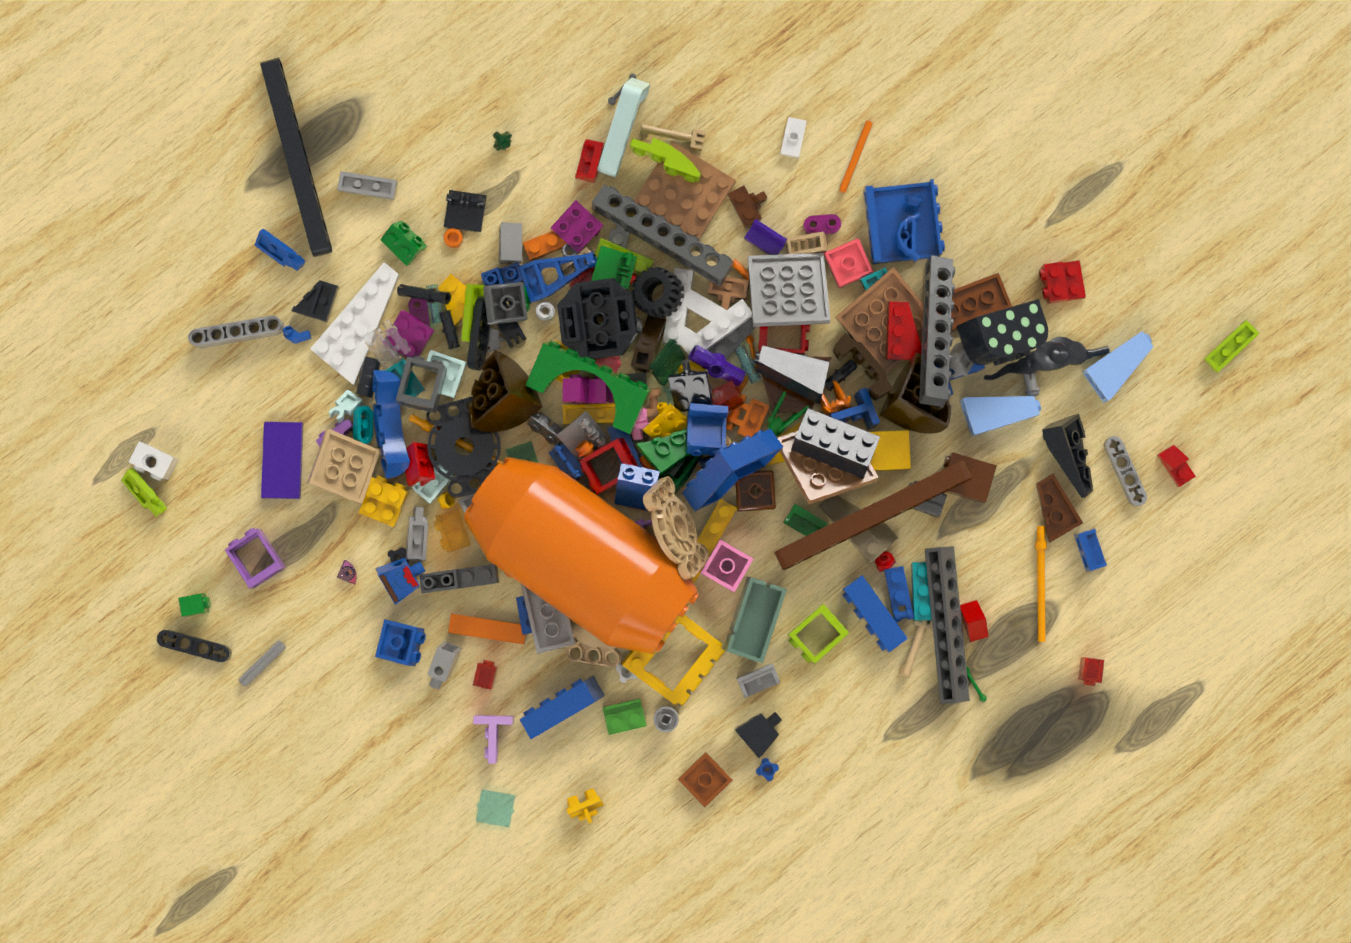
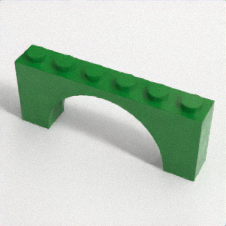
M555 341L543 343L525 386L540 393H545L552 382L564 372L572 370L591 372L600 377L613 394L616 412L612 426L631 434L650 395L651 389L647 388L648 385L637 381V383L633 382L626 374L620 373L618 375L612 372L613 369L609 366L602 365L601 367L595 364L596 361L589 357L582 358L577 356L578 352L572 349L560 348L561 345Z

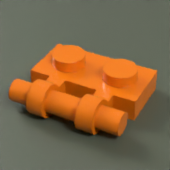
M740 394L733 404L734 408L731 415L727 417L726 430L732 431L734 425L740 427L738 435L743 437L750 436L751 438L760 430L770 406L753 398L750 405L745 404L747 396ZM741 409L747 411L743 421L737 419Z

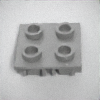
M587 411L557 434V437L578 461L584 456L579 457L575 449L582 441L588 440V442H592L594 444L592 449L595 447L602 448L606 445L605 439L608 437Z

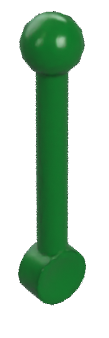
M966 666L967 677L969 678L970 682L979 694L980 701L985 702L987 700V696L982 694L981 690L979 689L976 682L969 673V667Z

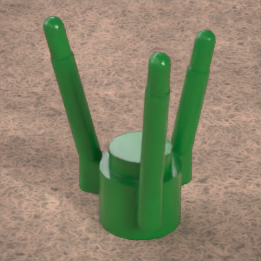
M786 391L782 393L771 416L767 419L769 422L767 427L777 436L809 408V406H806L797 414L791 415L786 421L782 420L779 416L775 419L787 394Z

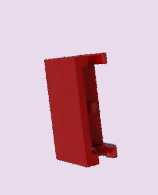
M585 139L575 179L592 183L596 182L597 169L604 149L603 142Z
M412 442L406 447L410 460L409 467L405 470L408 486H414L417 482H420V486H424L435 479L434 468L428 456V444Z

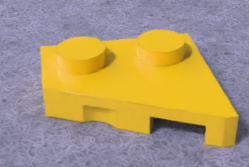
M450 274L438 288L439 291L451 294V301L449 304H445L447 310H451L454 326H457L464 316L466 286Z

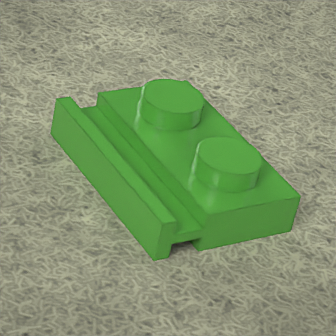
M640 698L603 707L609 735L647 726Z

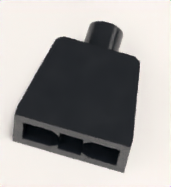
M776 712L767 719L762 713H759L737 726L734 730L754 754L760 758L779 736L774 727L783 720Z

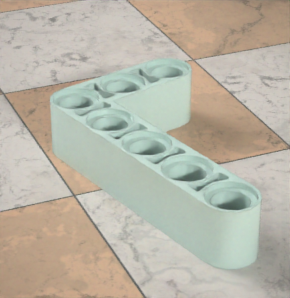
M631 78L624 84L598 165V172L616 178L639 105L646 99L649 83Z

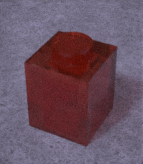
M732 380L712 390L714 405L728 406V412L745 404L739 388Z
M1081 657L1078 680H1082L1084 685L1095 686L1096 682L1102 683L1104 660Z
M485 659L483 663L478 662L473 686L492 690L499 666H495V662Z

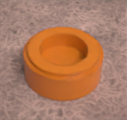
M448 229L444 234V242L450 248H458L463 243V235L458 229Z

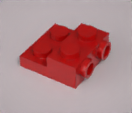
M1080 260L1064 263L1063 261L1041 266L1039 277L1044 284L1042 295L1043 299H1046L1047 304L1086 298Z

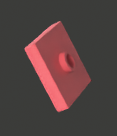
M859 238L824 253L838 288L874 273Z

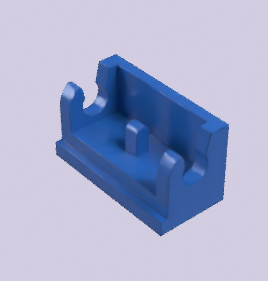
M1096 529L1074 535L1086 572L1107 566L1096 535Z

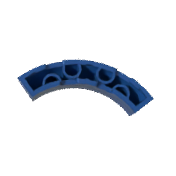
M373 370L372 391L375 392L376 404H373L377 447L381 448V465L387 479L404 473L410 464L403 437L400 406L396 402L401 380L392 372Z

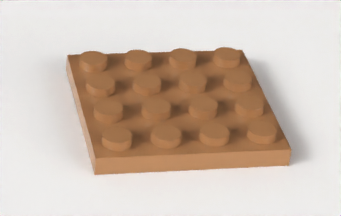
M671 141L669 145L685 155L701 174L700 182L695 181L692 183L686 181L683 176L667 174L666 170H664V162L662 161L657 163L634 201L639 206L647 207L654 215L664 217L669 224L679 226L684 233L694 235L700 239L736 180Z
M894 267L835 316L855 342H861L886 371V374L902 361L886 359L888 302H909L920 344H922L923 302Z
M798 431L778 437V440L784 446L780 453L808 505L877 482L879 478L871 463L868 466L864 479L792 451L791 448Z

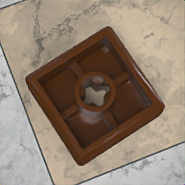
M772 470L755 471L735 483L738 512L773 510L776 508L774 472ZM753 486H757V489L761 490L757 496L750 493Z

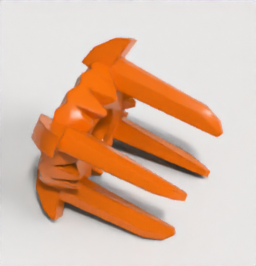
M832 381L835 387L834 392L837 396L835 402L832 401L829 404L824 394H822L820 400L821 409L824 415L827 416L851 408V397L845 396L836 381Z

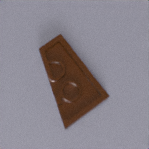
M1054 473L1036 483L1049 543L1083 524Z

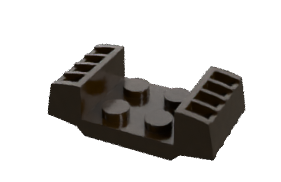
M844 333L832 350L837 360L841 361L851 352L853 360L866 369L864 372L868 378L876 381L867 389L870 398L876 401L889 394L893 388L886 378V371L861 342H855L848 334Z

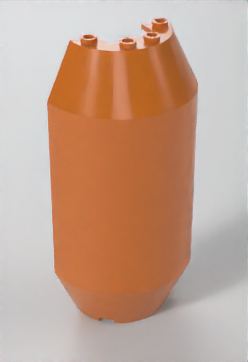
M507 457L484 480L473 496L472 504L466 509L464 520L488 561L607 646L653 654L655 651L659 652L665 644L663 640L666 633L669 632L671 634L677 626L676 619L679 616L683 617L689 609L687 607L689 603L693 605L699 597V594H697L698 590L692 579L683 580L678 572V564L667 557L654 535L556 466Z

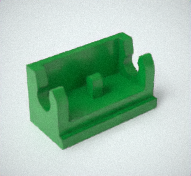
M796 504L793 505L783 522L804 536L814 533L828 524Z

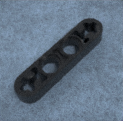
M479 296L475 301L467 356V367L476 371L482 370L481 367L485 363L490 331L484 296Z
M162 630L157 635V643L162 647L212 661L226 662L232 655L231 649L224 644L176 631ZM168 633V637L176 639V641H167L165 644V640L162 637ZM183 638H187L190 641V646L187 649H183L180 646V641ZM201 643L208 645V652L206 654L199 652V645ZM224 649L226 656L220 659L219 654L212 652L213 650L221 651Z

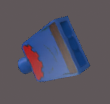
M403 558L377 567L376 572L396 605L420 586L416 576L425 572V569L420 561L410 566L407 560Z

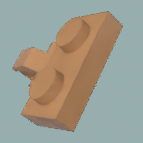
M726 277L721 286L710 281L708 295L718 296L717 301H722L721 307L728 310L729 303H734L735 299L746 300L749 280Z

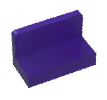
M757 219L753 221V225L744 237L746 241L768 255H779L787 242L785 237Z

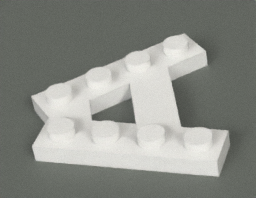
M675 268L674 274L681 280V285L684 286V291H682L684 299L681 298L680 301L683 303L681 306H677L678 310L676 312L672 311V315L667 316L663 343L682 346L688 355L695 345L709 350L752 317V311L743 299L728 310L722 308L692 290L693 270ZM688 309L711 323L697 333L686 327Z

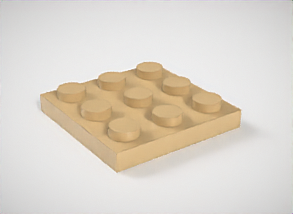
M326 429L307 484L357 504H362L381 450L333 430Z

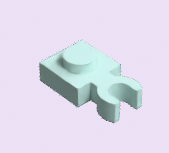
M347 390L335 402L336 407L330 409L329 417L332 418L338 414L337 422H342L345 414L351 416L354 410L363 404L362 399Z

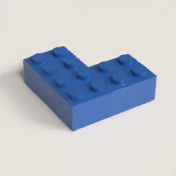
M771 429L764 432L759 430L751 438L747 436L740 443L734 442L727 449L721 448L714 453L715 457L704 464L706 467L695 474L696 478L686 484L687 488L682 494L696 512L720 500L739 479L764 468L784 446Z

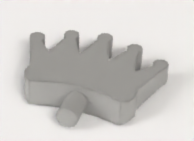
M490 328L489 343L487 345L490 349L487 350L488 353L500 349L499 341H504V337H499L500 331L498 329Z

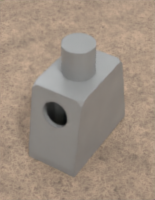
M446 641L437 647L427 674L432 677L429 686L440 689L442 682H446L450 678L462 650L461 647Z

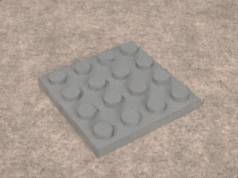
M824 253L748 256L753 327L830 324Z

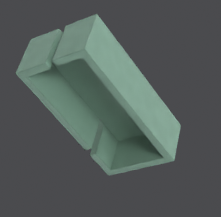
M747 577L729 629L733 632L732 634L728 633L723 650L763 663L787 589Z

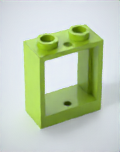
M821 604L788 634L790 636L788 641L795 649L799 647L803 651L801 656L808 663L812 661L815 664L847 636L849 632L824 604ZM821 614L839 635L814 656L796 634Z

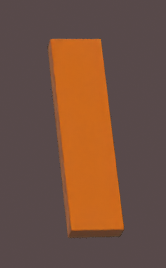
M451 613L448 633L525 644L526 634L522 635L521 624Z

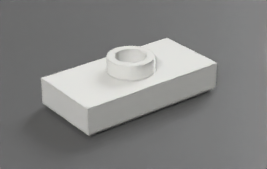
M788 117L780 155L799 159L806 120Z

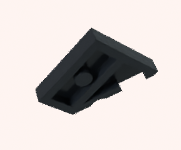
M319 280L313 286V289L307 292L291 311L327 323L339 286Z

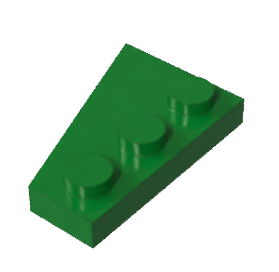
M687 429L671 433V435L666 437H658L649 442L636 444V448L656 471H659V475L690 455V453H686Z

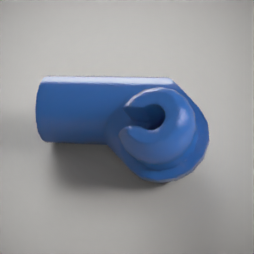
M291 326L283 328V336L294 344L312 339L309 330L299 333L292 329Z

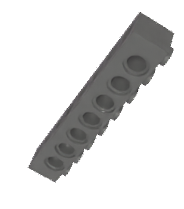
M603 185L593 199L592 210L716 285L721 286L732 270L733 261H731L729 256L719 254L712 246L699 242V239L694 235L684 233L679 226L671 225L664 217L654 215L643 205L639 206L631 197H624L619 194L618 190L614 187ZM612 203H618L619 206H618V207H612L611 204H612ZM632 212L635 216L628 217L626 214ZM644 222H649L652 225L649 227H645L642 224ZM666 232L668 235L662 237L658 233ZM677 241H681L684 243V245L676 246L674 243ZM698 251L700 255L693 256L691 252ZM714 261L716 265L710 266L707 262Z
M932 255L925 263L919 403L942 407L951 395L948 383L951 380L949 365L952 361L950 347L953 337L950 336V331L953 327L951 312L954 308L952 295L955 285L952 284V279L955 275V267H953V259Z
M954 546L925 549L940 704L970 701Z

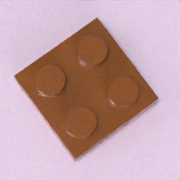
M707 752L698 758L678 778L704 807L733 781Z

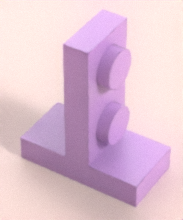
M475 715L473 716V724H489V728L485 729V739H488V747H485V759H488V764H496L498 762L499 724H514V716Z

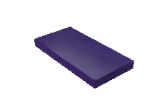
M264 422L261 498L301 499L302 422Z

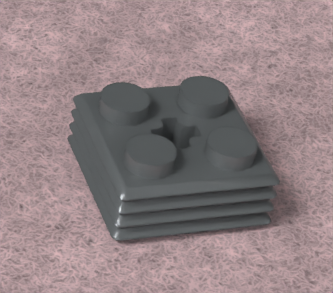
M523 282L483 287L489 325L525 321L528 319ZM504 299L509 303V305H507L506 308L502 304Z

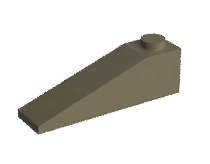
M838 495L827 498L818 505L833 523L861 510ZM883 522L848 540L871 563L898 537Z

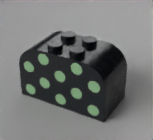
M1039 299L981 315L956 326L967 357L971 362L980 366L991 363L997 366L1032 354L1031 350L1042 346L1048 338V325Z

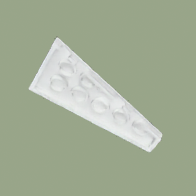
M385 262L311 347L315 354L354 386L362 369L364 357H366L371 348L381 318L386 311L389 298L392 296L400 276Z

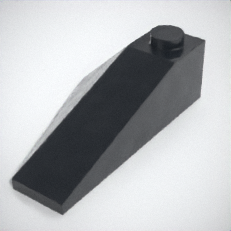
M1075 414L1050 423L1042 429L1047 448L1080 497L1085 498L1093 492L1090 468L1086 466L1088 450L1084 449L1082 438H1086L1080 415Z

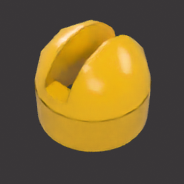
M448 492L438 497L437 502L440 503L439 506L446 509L454 506V498Z

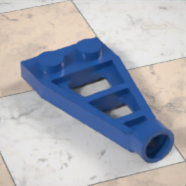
M592 251L583 255L534 260L519 266L530 302L534 303L550 297L588 269L595 267L597 261L595 253ZM574 262L576 270L564 276L561 265ZM551 267L556 268L558 279L552 284L546 285L542 270Z

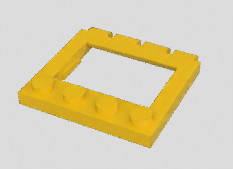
M686 615L683 617L679 616L676 619L677 625L679 623L683 625L688 632L697 639H701L708 646L673 691L664 685L665 683L644 669L657 651L653 654L631 650L621 663L622 666L674 705L679 703L682 706L691 696L686 691L689 689L694 692L703 681L699 674L706 677L714 667L710 660L713 658L715 661H718L725 652L721 648L723 644ZM669 632L666 633L663 640L664 642L669 637Z

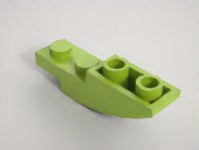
M654 137L651 144L632 138L630 150L633 151V154L641 157L644 155L649 156L652 161L657 163L663 161L664 170L669 175L683 176L686 181L692 183L695 181L700 182L701 174L695 165L671 145Z

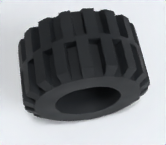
M655 266V268H647V272L643 270L641 276L637 275L635 278L637 282L633 283L632 287H634V290L631 293L635 296L634 303H636L638 309L652 317L665 318V315L671 316L672 311L676 312L678 305H682L683 302L680 300L681 298L684 299V294L682 293L684 286L681 285V280L675 274ZM663 284L664 292L662 296L653 302L652 293L658 285Z

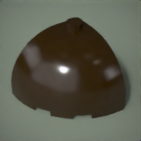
M497 350L482 365L481 369L483 371L479 379L474 381L471 395H473L472 406H469L471 428L483 432L509 430L526 422L531 415L533 416L543 407L538 392L525 386L529 378L526 372L514 360Z
M917 352L898 375L879 415L910 431L925 434L939 433L949 425L951 405H949V400L942 407L919 403L921 354Z

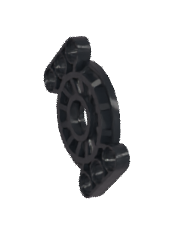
M473 397L438 405L436 412L440 414V419L437 421L430 419L429 415L431 412L426 413L427 422L434 425L428 437V456L437 472L446 479L451 480L447 490L453 498L476 493L479 488H471L469 485L470 480L478 479L481 486L493 471L500 456L501 444L498 432H494L497 439V444H494L491 435L493 432H483L471 428L469 410L466 405L473 400ZM451 406L458 408L459 413L456 416H451L448 413V409ZM434 433L437 436L435 438V444L431 445V438ZM460 438L471 440L474 446L471 454L466 456L458 454L455 450L456 441ZM497 449V456L494 461L492 456L494 450ZM431 450L435 452L436 461L432 457ZM437 465H440L447 474L441 471ZM459 484L462 487V491L454 494L451 491V486Z

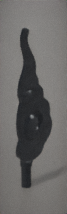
M1056 337L1045 342L1036 350L1031 351L1032 354L1019 359L1017 362L1009 363L995 374L985 375L983 378L984 380H995L1009 373L1029 375L1037 371L1058 370L1068 365H1081L1086 359L1110 353V349L1108 346L1090 350L1086 349L1080 342L1072 341L1066 337Z

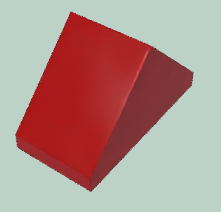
M974 600L961 604V616L969 642L989 637L986 617L978 601Z

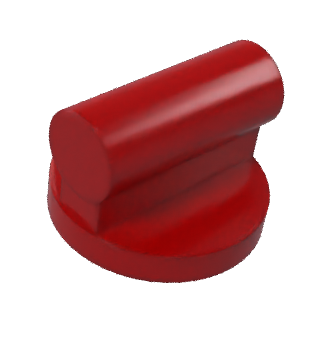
M884 551L875 559L876 568L879 572L891 568L896 563L893 555L887 551Z

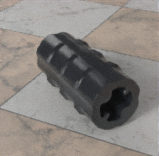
M364 357L357 384V395L373 398V370H380L381 360Z

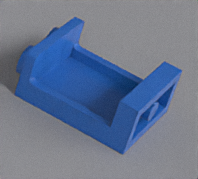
M690 403L687 410L686 453H690L693 456L710 455L715 457L714 453L721 448L727 449L726 417L728 415V406Z
M621 464L614 504L648 511L643 503V496L658 481L659 471Z

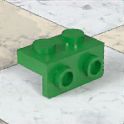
M403 221L392 223L380 239L406 266L413 262L420 251L427 248L423 239L416 235L410 229V226Z

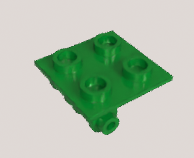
M601 245L591 281L614 278L628 290L637 256Z

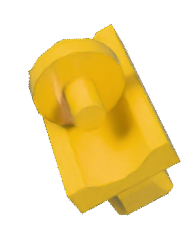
M593 788L584 792L587 801L582 803L579 802L577 795L567 798L568 808L566 810L571 818L578 816L580 821L587 819L589 824L593 823L592 816L598 814L596 808L604 805L602 799Z

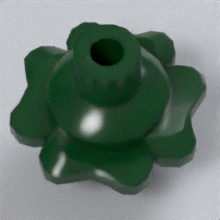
M496 131L493 134V138L496 139L493 147L497 151L509 148L512 142L510 139L512 134H509L508 131L502 134Z

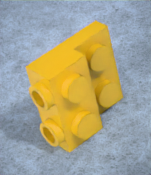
M377 475V478L371 477L358 513L395 528L409 492L405 490L406 486L396 482L393 486L387 483L388 479Z

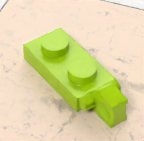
M133 467L128 469L121 479L122 483L144 509H150L156 517L163 514L167 509L163 501L157 497L154 490L147 485L142 476Z

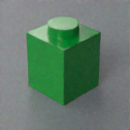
M206 593L178 598L181 617L209 613L211 602Z

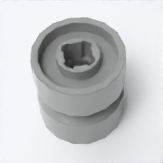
M661 706L656 710L653 721L655 727L661 732H671L678 725L679 717L673 707Z

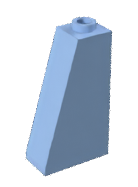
M1143 331L1138 333L1082 371L1103 403L1112 399L1153 348L1152 340L1148 334H1144Z
M1034 396L965 397L960 400L971 437L1040 415L1039 411H1041V405L1038 400H1035Z

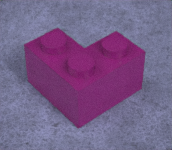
M570 375V378H563V402L576 405L613 404V394L600 377L595 376V379L589 380V377Z

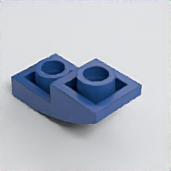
M517 262L502 268L497 267L481 273L484 286L523 282L519 270L520 263Z

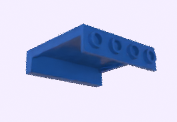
M930 179L929 182L888 187L873 188V185L865 186L863 191L872 265L912 260L910 256H906L898 248L895 233L899 223L908 215L912 216L915 212L921 214V218L916 221L917 248L915 251L920 256L918 260L929 259L931 255L938 257L942 255V252L945 251L944 240H941L940 237L943 228L942 222L938 221L940 204L936 203L938 187L937 184L934 185V179ZM910 192L919 194L923 202H921L920 207L905 203V195L909 196Z

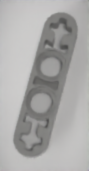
M1117 436L1109 437L1104 442V449L1128 502L1133 506H1141L1147 501V494L1123 441ZM1111 440L1118 443L1116 450L1117 452L1122 451V454L1113 457L1112 454H1115L1116 451L1114 448L1109 447ZM1119 457H1123L1126 460L1124 468L1118 467L1116 463ZM1126 475L1134 477L1133 485L1130 486L1125 483ZM1138 486V489H1135V492L1137 495L1141 494L1142 498L1139 499L1140 502H1138V500H1133V497H1135L1134 491L1129 492L1128 489Z

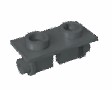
M536 412L533 416L531 415L527 424L531 430L541 434L550 444L555 446L560 444L561 440L557 437V434L564 429L555 422L551 427L548 426L551 419L542 412Z

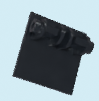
M449 190V194L446 196L447 208L444 227L481 232L487 195Z

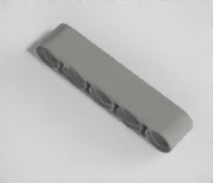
M265 316L193 329L188 335V340L198 348H208L277 336L283 333L285 324L276 316ZM278 321V327L271 330V323ZM259 324V331L252 333V327ZM236 328H240V334L233 336V331ZM221 331V338L215 340V333ZM202 334V341L196 343V337Z

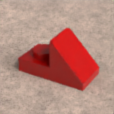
M1175 445L1170 446L1157 455L1177 487L1196 477L1186 462L1189 458Z

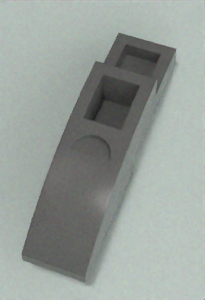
M494 564L419 575L421 593L499 583L498 568Z

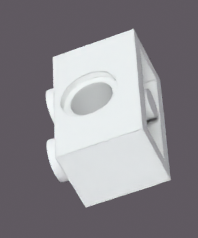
M139 441L129 463L134 464V469L142 473L146 470L151 473L150 477L161 481L162 478L169 480L179 459ZM152 458L156 459V465L154 467H150L149 462Z

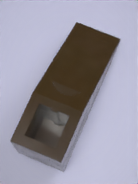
M647 316L631 362V367L635 371L653 374L666 319Z

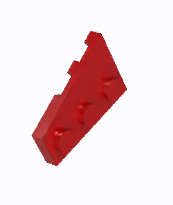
M888 302L886 359L910 360L917 352L921 354L922 347L909 302Z

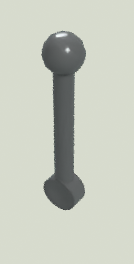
M634 73L630 74L628 80L631 78L636 79V75ZM623 86L614 97L608 99L610 105L616 103V99L621 94Z

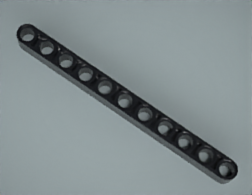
M279 57L260 62L313 257L332 253L330 238L282 63Z

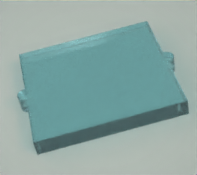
M482 789L480 802L477 804L476 822L510 827L512 813H514L515 795Z

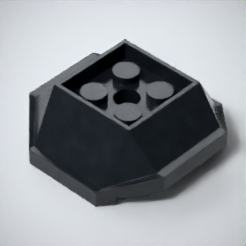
M614 278L575 283L565 297L557 304L562 344L578 352V355L582 358L598 359L624 355L638 334L633 294ZM600 314L604 317L601 325L597 322V317Z

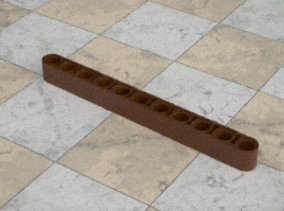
M964 460L811 533L777 550L774 554L782 570L789 569L960 486L973 477Z

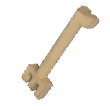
M642 124L640 136L647 137L648 134L682 140L690 142L689 149L702 151L703 146L696 143L703 144L704 139L697 136H705L706 132L693 129L692 135Z
M927 620L913 621V624L917 625L918 628L905 665L899 669V675L910 678L911 669L925 629L931 631L933 628L932 620L927 623Z

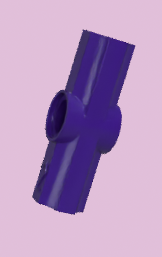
M695 345L688 356L690 361L708 370V374L713 378L721 377L731 384L739 386L745 377L746 372L727 362L723 354H713L699 345Z

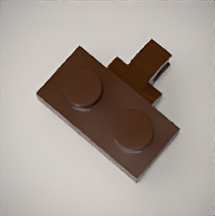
M743 185L727 194L744 228L752 225L755 219L758 221L762 220L758 209L761 208L760 203L768 198L764 191L756 195L753 192L749 194Z

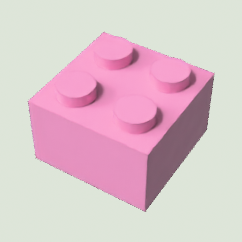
M719 540L701 574L735 592L753 558Z

